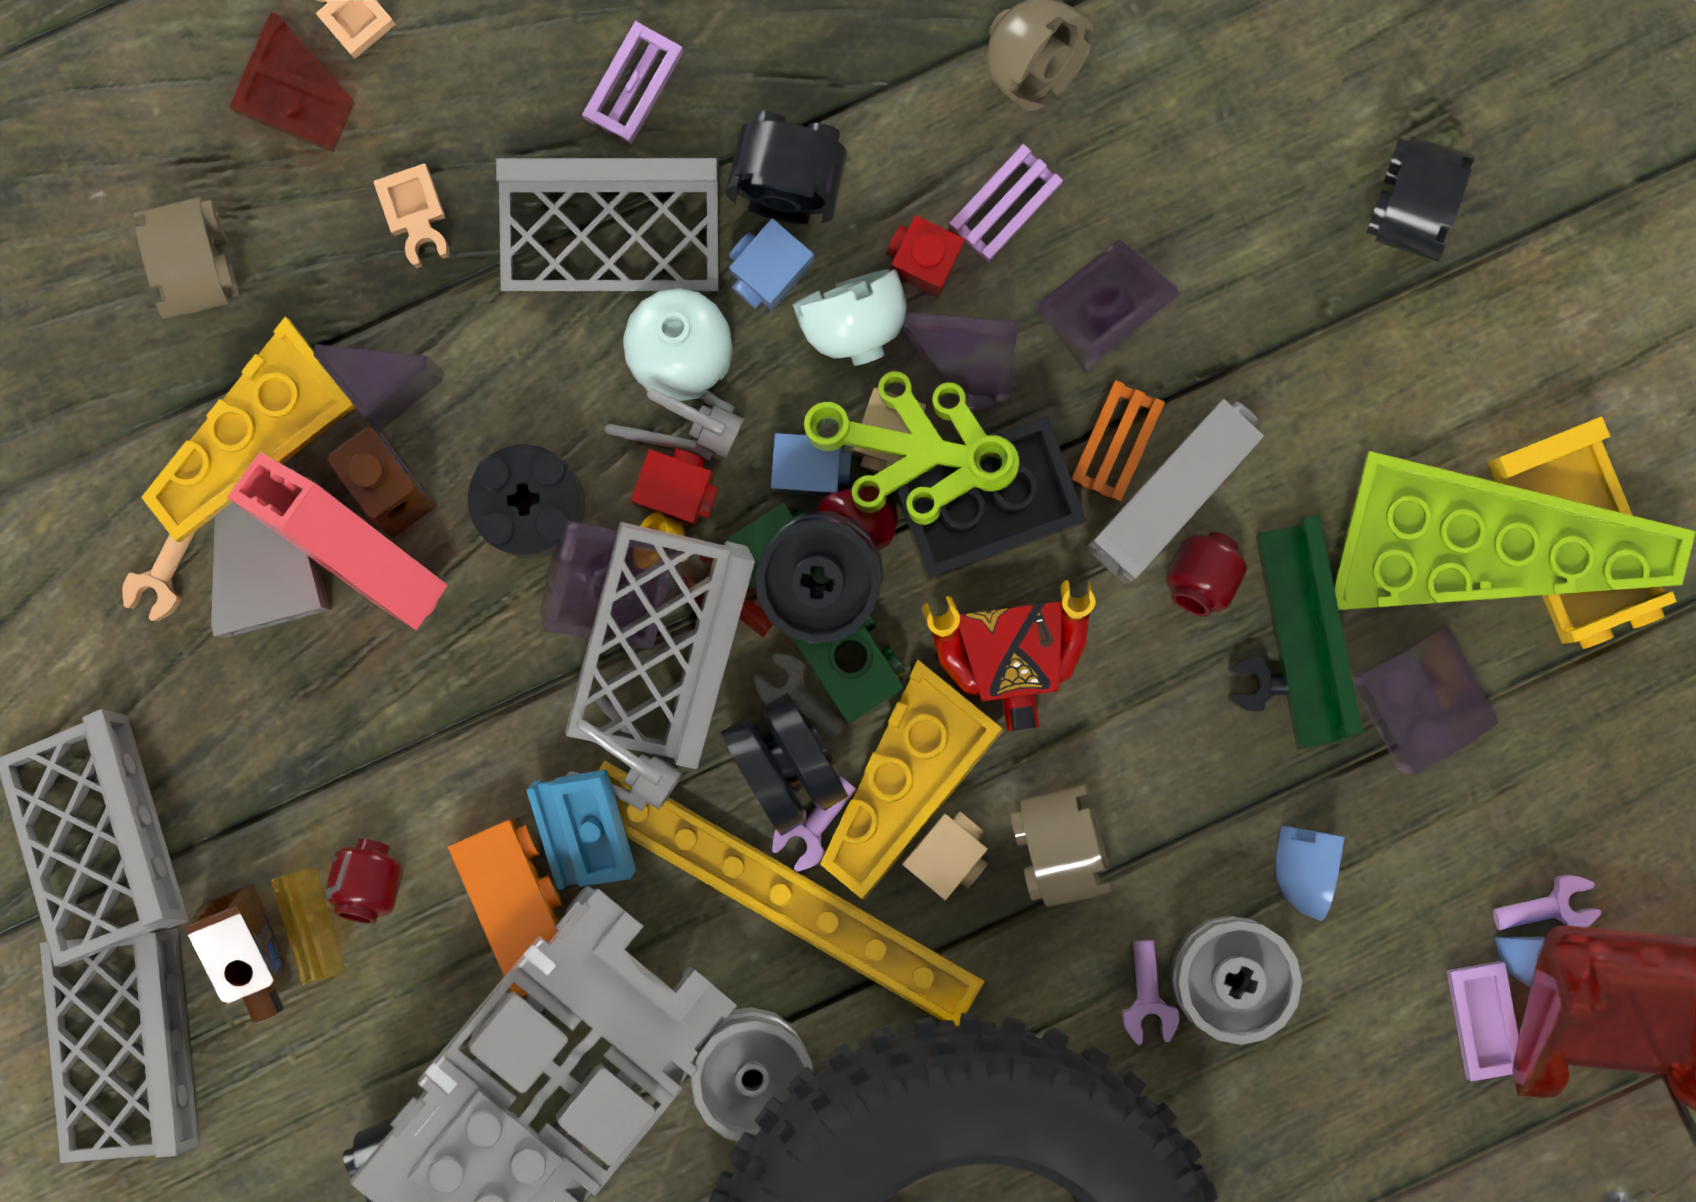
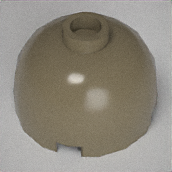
M1026 0L1013 6L1011 9L1002 11L994 19L989 31L990 38L987 46L986 60L992 81L1007 97L1025 111L1038 110L1045 105L1038 99L1045 96L1051 88L1053 93L1059 96L1079 73L1091 47V44L1084 39L1085 29L1093 31V24L1077 10L1060 0Z

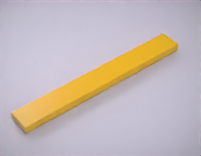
M604 760L599 770L607 769L611 784L631 790L632 786L624 782L628 773ZM668 797L659 810L647 803L641 812L626 801L616 798L627 838L942 1021L954 1020L956 1027L959 1026L961 1014L968 1012L985 981L674 799Z

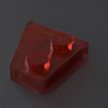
M270 12L229 107L236 114L334 153L355 103L338 82L323 68L309 49L287 27L279 15Z

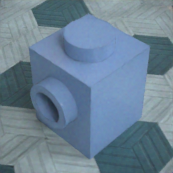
M772 218L757 236H754L751 232L747 233L731 251L729 257L734 262L729 267L731 277L736 280L731 288L754 309L762 303L770 311H773L815 263L814 254Z

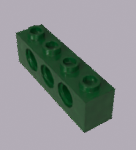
M782 502L728 538L732 543L748 546L755 560L751 574L755 581V574L762 551L785 523L804 514L800 508L790 513L784 502ZM815 566L811 575L817 583L825 584L832 579L825 576V567ZM871 616L866 619L857 631L836 642L811 644L793 638L848 724L904 688L898 678L907 672L889 645L880 651L868 633L877 627ZM847 641L861 644L867 653L865 666L855 673L842 671L834 660L836 649Z

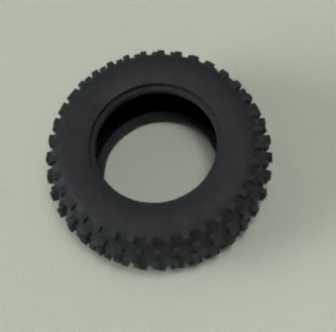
M969 1013L961 1014L960 1023L957 1027L954 1020L939 1021L937 1028L933 1017H925L914 1020V1027L913 1025L899 1027L898 1036H894L889 1026H885L870 1032V1037L858 1041L860 1050L852 1052L847 1043L833 1049L834 1052L827 1055V1058L821 1061L824 1070L817 1075L808 1066L789 1081L790 1086L787 1089L791 1096L784 1103L773 1096L755 1118L757 1125L761 1128L758 1134L754 1136L744 1132L736 1146L733 1147L729 1154L731 1164L737 1168L734 1174L722 1171L716 1184L717 1188L713 1189L709 1202H886L903 1188L919 1179L939 1171L976 1164L1002 1165L1033 1172L1066 1189L1072 1194L1075 1202H1213L1218 1199V1195L1203 1165L1193 1164L1202 1157L1197 1146L1190 1139L1186 1140L1178 1127L1169 1128L1177 1119L1175 1114L1164 1102L1157 1105L1147 1095L1140 1096L1147 1084L1132 1071L1125 1075L1117 1074L1111 1069L1105 1070L1110 1059L1107 1053L1095 1046H1092L1091 1049L1085 1048L1081 1054L1067 1048L1069 1037L1062 1030L1054 1027L1046 1030L1042 1039L1035 1037L1034 1033L1025 1031V1023L1021 1019L1006 1017L1001 1029H997L996 1023H979L977 1015Z

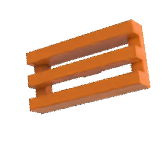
M1115 380L1073 472L1072 482L1120 503L1165 402L1146 396L1144 392L1128 388L1124 383ZM1119 398H1123L1129 401L1099 471L1095 479L1085 474ZM1141 406L1149 411L1113 488L1105 483L1136 413Z

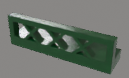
M1320 515L1303 517L1296 527L1259 532L1256 536L1297 750L1349 742L1363 733Z

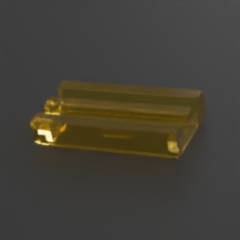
M312 866L271 879L301 984L304 985L345 973V965L316 868Z

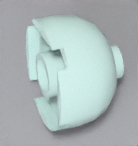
M884 269L835 284L836 288L823 294L825 299H822L820 291L801 298L792 305L799 326L807 341L818 352L831 358L851 357L854 366L874 361L885 355L882 345L898 335L904 325L907 308L904 290L897 269H893L890 272L889 269Z
M682 288L658 291L641 301L629 316L623 338L626 363L637 382L643 385L647 391L655 389L678 401L697 399L708 393L707 389L714 386L719 379L722 380L727 374L733 355L730 327L717 305L699 292Z

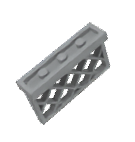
M496 158V181H499L501 291H662L675 288L690 291H719V159ZM512 192H533L550 208L529 231L512 216ZM543 192L566 193L554 204ZM576 192H588L604 208L583 231L560 210ZM598 192L620 193L608 203ZM630 192H643L659 208L638 231L614 209ZM652 192L675 193L663 204ZM684 192H707V216L690 231L669 208ZM554 214L577 235L556 259L533 237ZM608 214L632 236L611 258L588 237ZM663 214L686 235L665 259L642 237ZM706 225L707 247L696 237ZM513 227L523 236L514 246ZM582 241L605 263L590 280H577L561 265L564 259ZM636 241L659 263L644 280H631L615 264ZM690 241L707 256V280H685L669 264ZM529 242L550 265L535 280H513V256ZM556 269L566 280L545 279ZM611 269L621 280L599 279ZM665 269L675 280L653 279Z
M620 522L565 729L566 736L594 742L577 728V722L582 720L585 707L606 694L620 717L603 727L594 726L596 729L602 731L626 749L674 758L675 764L678 766L698 768L755 563L748 546L727 541L725 545H720ZM630 539L653 544L662 561L634 577L624 561ZM663 547L679 551L668 556ZM693 554L714 558L709 577L689 589L674 566ZM669 569L682 593L654 609L642 590L641 585ZM621 571H623L628 581L618 586ZM635 590L648 613L620 629L611 615L613 602ZM705 592L701 607H699L694 598ZM689 602L698 616L695 629L674 641L660 618ZM655 622L668 645L640 661L626 638ZM607 624H609L614 633L604 639ZM620 642L634 665L606 681L597 667L599 654ZM690 645L687 658L685 659L680 650ZM675 654L683 667L681 680L660 692L648 674L647 669ZM640 674L654 696L626 712L613 690ZM595 676L600 685L590 691L592 680ZM676 696L673 709L671 710L667 701ZM661 706L669 719L665 739L660 740L641 736L633 721ZM624 726H627L631 733L621 732L618 730L623 728Z
M103 709L83 716L84 723L0 757L2 784L55 967H64L158 928L169 929L188 921L128 715ZM86 738L91 757L83 774H80L63 766V763L72 744ZM54 752L51 759L45 757V755ZM33 760L47 766L34 794L22 788L17 771L18 766ZM59 773L78 782L66 810L46 801ZM96 775L98 777L99 783L94 781ZM90 788L103 794L106 805L97 826L78 817ZM42 808L62 818L49 846L37 840L34 825ZM73 824L93 833L81 862L61 852ZM111 826H112V829H113L114 834H112V833L109 832L110 829H111ZM105 840L117 845L121 856L113 878L92 868ZM57 860L77 869L64 897L52 892L48 879ZM88 876L108 885L96 914L76 904ZM126 879L128 880L129 886L124 884ZM120 892L133 898L139 921L124 927H120L107 920ZM71 912L92 923L82 944L68 949L63 929ZM103 928L110 931L109 933L100 936Z
M178 927L153 930L101 951L97 956L94 954L84 958L83 960L89 967L74 986L60 974V967L54 966L48 942H41L40 952L60 1163L156 1155V1158L178 1156L199 1147ZM84 938L66 939L68 949L82 944ZM133 945L135 969L128 979L124 981L105 962L117 946ZM97 973L118 990L103 1011L82 994ZM136 984H137L138 992L133 989V987H134ZM125 998L140 1010L141 1024L131 1036L110 1019ZM74 1003L95 1020L80 1041L68 1032L65 1027L64 1015ZM102 1028L123 1045L108 1066L87 1048ZM141 1039L143 1041V1047L139 1044V1041ZM130 1053L145 1065L146 1080L137 1091L115 1073ZM79 1058L100 1076L85 1096L71 1084L70 1069ZM107 1083L129 1101L114 1121L92 1103ZM147 1093H148V1102L144 1099V1097L146 1096ZM136 1108L150 1120L152 1142L137 1143L121 1129L122 1125ZM85 1113L105 1133L94 1147L77 1148L75 1124ZM112 1138L120 1144L107 1146Z

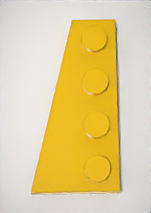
M286 316L273 331L275 334L258 355L255 354L241 371L243 373L223 400L219 399L206 415L208 417L191 440L185 441L142 495V499L176 542L181 543L233 503L227 496L259 452L283 464L357 407Z
M917 660L909 676L910 680L888 720L889 724L875 753L873 752L865 768L862 781L853 799L850 800L820 863L821 866L862 900L869 896L1004 731L1003 728L919 660Z

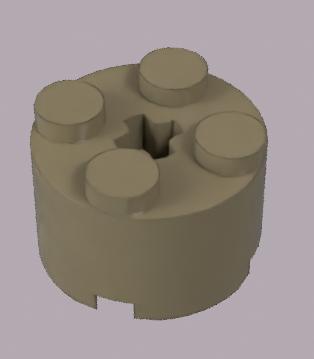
M201 197L134 212V218L140 225L135 227L141 257L150 288L159 287L162 302L156 303V306L163 320L229 305V298L240 295L232 264H228L225 253H218L217 246L226 244V238L218 211L215 212L212 200L203 202Z
M1086 784L1022 799L1020 801L1021 811L1011 813V821L1018 846L1028 844L1033 864L1024 868L1031 900L1043 898L1047 908L1113 893L1112 881L1101 883L1099 872L1105 871L1104 869L1109 868L1095 809L1094 807L1083 809L1080 797L1090 795Z

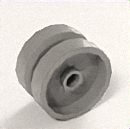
M1227 915L1205 920L1186 933L1174 952L1170 971L1174 999L1181 1010L1194 1025L1219 1041L1243 1045L1266 1040L1285 1027L1298 1007L1302 979L1297 957L1284 938L1252 919ZM1241 971L1242 980L1238 986L1231 987L1225 983V977L1228 972L1238 974Z
M754 1007L733 1010L726 1020L723 1019L721 1021L724 1026L710 1035L702 1048L698 1049V1054L691 1061L698 1068L694 1076H690L694 1104L708 1126L726 1139L739 1141L744 1132L756 1136L761 1128L757 1125L755 1118L761 1113L765 1104L773 1096L784 1103L791 1096L787 1089L790 1086L789 1081L807 1066L813 1072L812 1061L794 1026L774 1012ZM756 1069L762 1074L759 1079L751 1075L748 1083L742 1081V1075L747 1070Z

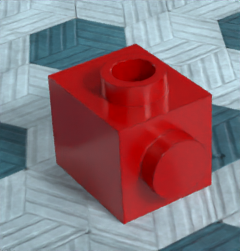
M915 215L909 229L902 225L898 226L888 246L886 255L894 258L891 264V271L897 269L900 280L939 298L963 250L965 239Z
M675 448L672 457L649 449L630 501L635 506L652 512L662 513L696 527L700 516L709 519L719 493V487L711 485L714 475L712 471L704 469L706 459Z

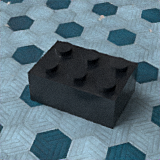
M1048 416L994 435L1007 439L1015 447L1019 457L1018 473L1012 483L1003 489L985 491L974 487L942 506L939 517L934 522L926 525L918 524L910 518L906 506L908 495L918 487H933L959 468L938 464L894 491L927 581L1080 526L1086 521ZM988 457L982 461L980 466L984 471L992 473L999 470L1002 463L995 457ZM920 498L914 503L913 509L918 513L925 514L933 509L934 502L928 498Z

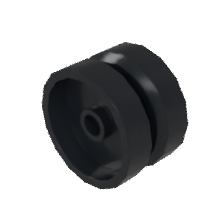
M832 511L804 513L785 523L762 551L755 574L757 599L768 620L787 636L811 644L836 642L857 631L872 614L884 579L882 554L871 533L853 518ZM815 566L825 567V576L832 579L828 583L820 584L812 578L811 574Z
M789 693L764 706L763 717L775 738L769 744L756 724L746 718L720 732L744 778L781 836L806 822V810L795 791L796 787L802 785L814 805L824 811L849 797L832 767L836 762L812 721H805Z

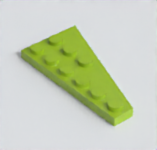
M1368 451L1334 580V589L1338 609L1347 610L1676 586L1683 584L1696 531Z

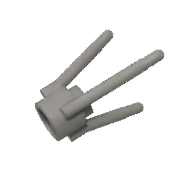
M650 389L647 392L650 400L694 422L689 435L697 438L698 441L615 424H607L604 429L609 435L672 449H681L710 461L713 453L724 458L727 457L744 418L733 413L735 406L717 398L709 390H707L708 393L699 397L709 407L702 405L700 411L655 389Z
M604 696L594 701L612 721L620 717L613 704ZM579 720L577 728L631 767L624 782L631 785L632 789L629 790L611 784L615 798L626 801L641 812L647 803L659 810L682 776V772L673 767L675 761L669 757L645 753L646 755L641 754L638 758L587 721ZM627 726L621 728L623 732L631 733ZM570 771L566 776L580 773Z

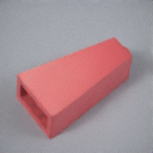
M259 452L227 496L237 506L388 614L416 631L424 619L433 612L438 599L448 587L445 582L316 483Z

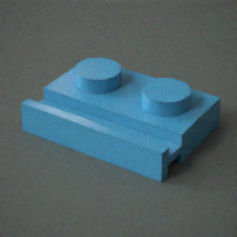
M607 769L556 777L554 781L542 782L537 780L531 783L526 791L557 890L565 889L567 885L579 884V887L631 879L636 872V866Z

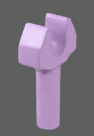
M841 776L839 779L849 797L825 811L815 806L806 817L805 823L783 836L775 830L772 846L774 853L780 851L786 845L788 839L793 836H800L807 843L806 852L800 856L794 866L795 871L810 868L820 862L826 852L821 846V833L857 791L854 786Z
M1557 876L1554 878L1553 891L1548 897L1493 909L1496 927L1498 930L1555 918L1563 922L1566 930L1576 932L1586 929L1601 915V911L1595 908H1586L1574 912L1569 906V898L1577 891L1583 892L1593 888L1595 884L1578 876Z
M1133 941L1137 999L1130 1008L1122 1010L1123 1026L1134 1042L1141 1045L1143 1041L1141 1021L1148 1014H1156L1160 1018L1162 1039L1165 1042H1170L1179 1024V1013L1175 1006L1167 1005L1159 997L1155 941Z

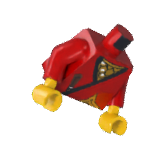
M1066 580L1061 585L1063 611L1061 601L959 615L952 597L947 596L946 600L949 608L944 615L932 616L928 603L922 606V612L930 631H932L940 665L964 693L978 695L980 702L1003 699L1007 731L1040 727L1035 694L1059 691V684L1066 682L1072 677L1086 647L1089 615L1094 609L1096 602L1094 586L1091 581H1088L1087 593L1082 597L1075 598L1070 596L1069 580Z

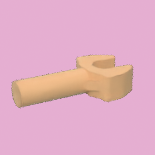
M195 532L181 543L176 542L169 534L151 570L142 574L129 573L127 575L122 590L124 607L134 609L141 600L143 592L152 587L157 592L158 598L149 615L151 621H160L177 609L182 597L175 592L172 577Z

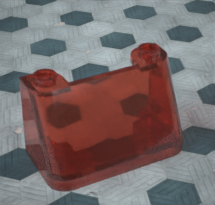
M1568 925L1556 926L1551 929L1538 951L1512 1064V1073L1518 1096L1538 1098L1558 1096L1563 1092L1569 1081L1568 1065L1667 1074L1670 1088L1675 1097L1683 1105L1696 1111V938Z

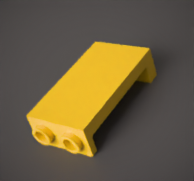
M1603 417L1487 462L1495 482L1632 515L1602 440L1611 437ZM1663 587L1542 595L1561 643L1579 641L1582 649L1614 638L1611 628L1630 621L1633 629L1660 620L1665 617L1662 607L1677 602L1674 592H1665Z

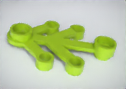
M898 371L886 373L880 379L878 384L879 396L885 406L896 410L911 434L851 422L845 410L832 402L816 404L805 416L804 428L807 438L819 450L834 451L845 444L904 457L874 476H862L855 481L852 487L854 503L859 510L866 513L879 511L884 506L888 494L938 464L959 468L933 487H918L908 495L906 506L910 518L918 524H930L939 517L941 507L974 487L985 491L1003 489L1012 483L1019 470V457L1015 447L1003 437L985 434L966 405L964 390L955 383L947 382L939 385L933 392L932 402L935 413L944 420L952 421L965 445L942 440L913 396L910 379L904 373ZM892 383H900L906 388L905 392L896 398L888 396L885 390ZM946 394L956 395L960 399L959 404L952 409L942 407L939 401ZM826 423H833L839 428L837 434L831 438L821 437L818 431ZM988 457H995L1002 463L1000 469L992 473L984 471L980 465ZM868 486H873L880 491L878 498L871 502H865L859 498L860 491ZM920 498H928L934 502L933 509L925 514L916 512L913 509V505Z

